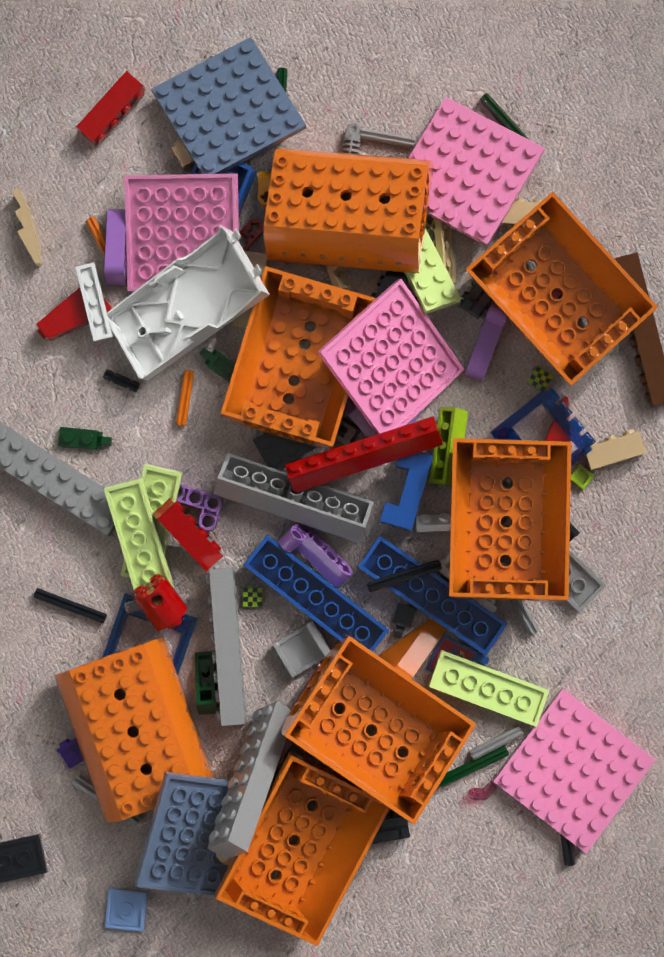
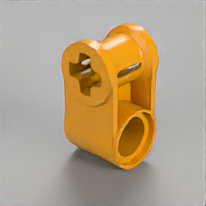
M259 172L258 201L265 210L267 202L264 200L267 199L269 193L271 172Z

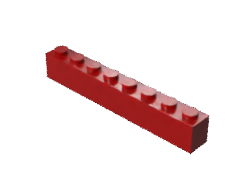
M432 416L286 464L287 475L295 493L441 446L443 442L435 418Z

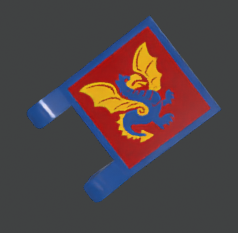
M443 635L426 669L433 672L440 650L472 662L475 659L484 665L488 663L489 658Z

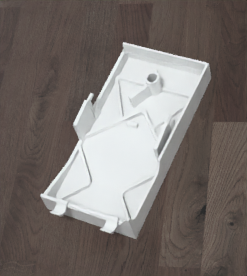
M220 225L219 231L192 253L183 258H177L107 312L110 327L139 379L150 380L270 295L259 277L262 273L259 265L256 264V267H253L238 242L241 235L237 228L233 233V231Z

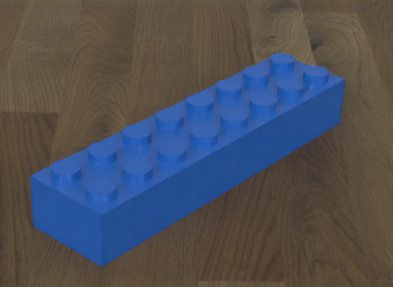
M268 535L265 536L244 563L246 568L339 641L346 636H350L373 652L389 632V629L297 557L285 551L279 543Z
M379 536L358 566V569L374 580L422 564ZM434 572L386 587L484 656L488 654L508 624L473 599L449 597V583Z

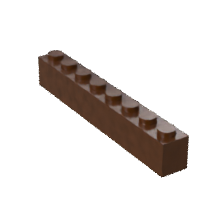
M638 252L616 257L615 260L649 296ZM651 313L631 331L632 337H630L631 347L635 348L636 356H634L635 363L641 370V374H639L640 383L645 386L646 390L644 399L646 404L649 403L650 408L664 404V353L654 314Z

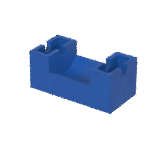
M420 452L397 460L395 468L408 471L399 505L385 502L379 523L412 531L433 455Z

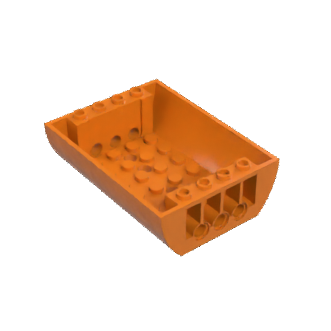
M265 266L261 281L270 295L252 308L220 414L226 419L244 427L313 447L332 448L348 394L317 352L376 298ZM309 322L314 323L316 326L312 332H308L305 329V325ZM303 340L309 341L310 348L302 350L299 346L300 342ZM290 377H298L300 380L299 384L291 386L288 382ZM290 394L294 397V401L292 404H285L283 397Z

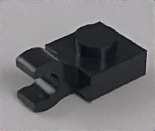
M400 603L397 604L392 622L397 623L394 637L402 638L405 626L411 627L416 608Z

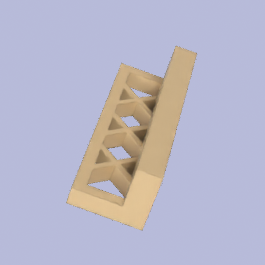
M427 215L425 229L429 236L432 231L435 232L436 238L433 244L452 282L456 283L452 227L435 218L430 223Z

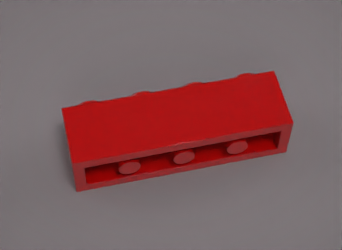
M126 71L76 126L78 132L94 146L98 143L101 144L106 139L108 131L115 129L120 122L119 119L131 111V106L135 101L139 102L145 95L144 86Z
M169 498L153 515L207 572L223 557L219 552L222 548L214 540L210 542L207 539L209 534L202 527L198 529L195 526L197 521L190 514L186 516L182 512L185 508L178 501L174 503Z

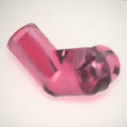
M490 781L484 788L473 787L469 790V796L472 800L485 801L497 789V786Z

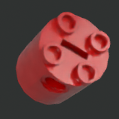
M158 573L151 577L150 582L145 586L140 585L134 590L136 594L134 601L157 631L168 627L169 629H174L182 623L181 617L186 613L188 607L165 576H160Z

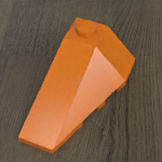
M430 618L383 651L379 657L412 679L446 629Z

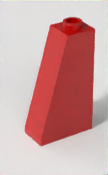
M78 288L36 323L39 328L37 332L43 339L48 338L50 341H53L89 325L81 288ZM104 299L106 310L108 312L112 309V307Z

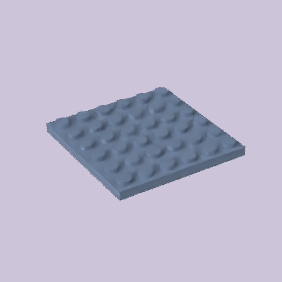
M251 37L151 89L201 174H222L307 129L305 122Z
M165 771L134 885L136 887L214 895L229 866L223 864L216 857V853L207 849L210 842L209 836L214 831L216 825L215 819L222 808V800L229 789L228 783L230 780Z

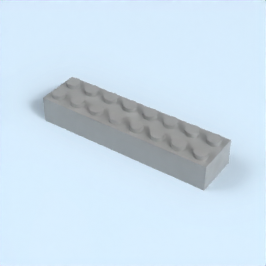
M0 422V468L104 534L111 536L115 525L105 495V487Z
M230 453L227 454L217 477L213 493L357 543L361 542L374 503L373 501L322 484L295 493L286 472Z
M235 568L209 569V574H206L207 585H210L211 593H208V605H212L209 621L214 626V632H211V643H215L212 659L213 663L217 664V670L214 671V682H218L215 698L216 702H220V709L217 710V721L221 722V726L245 724L247 717Z
M278 701L257 709L253 713L251 727L246 732V741L240 749V758L234 766V775L228 783L229 789L222 800L221 811L215 819L214 831L209 836L210 842L207 849L225 859L248 852L286 741V737L282 735V727L291 709Z

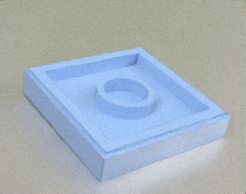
M109 888L105 928L143 932L148 892Z

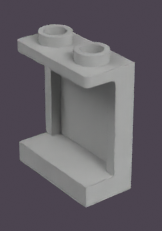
M313 621L273 644L274 649H272L277 660L281 658L283 661L282 669L287 676L291 675L292 678L325 659L331 651Z

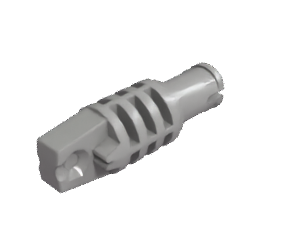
M348 124L343 140L342 153L359 155L361 141L359 125Z

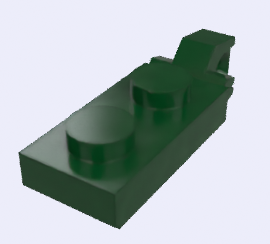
M203 347L199 354L206 359L204 364L230 383L235 363L221 352L214 350L211 353Z
M60 427L58 446L92 450L101 449L102 445L112 446V437H104L103 432L98 430Z

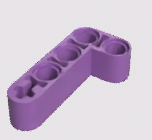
M108 209L104 264L107 286H126L125 209Z
M491 303L464 374V376L480 382L484 379L500 333L507 319V316L497 305Z
M180 484L179 488H181L182 494L177 498V501L202 509L199 517L200 527L206 531L213 530L218 523L223 506L220 497ZM193 493L200 495L198 503L191 502L190 497ZM213 498L219 502L218 507L215 509H211L208 505L209 501ZM205 517L213 519L212 526L205 527L203 525Z
M297 522L279 540L280 546L287 552H292L297 548L335 587H340L352 575L351 567L310 526Z

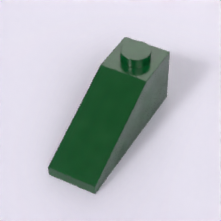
M212 651L195 653L196 706L198 715L217 714L218 710L215 698L217 686L214 682L215 663H213Z

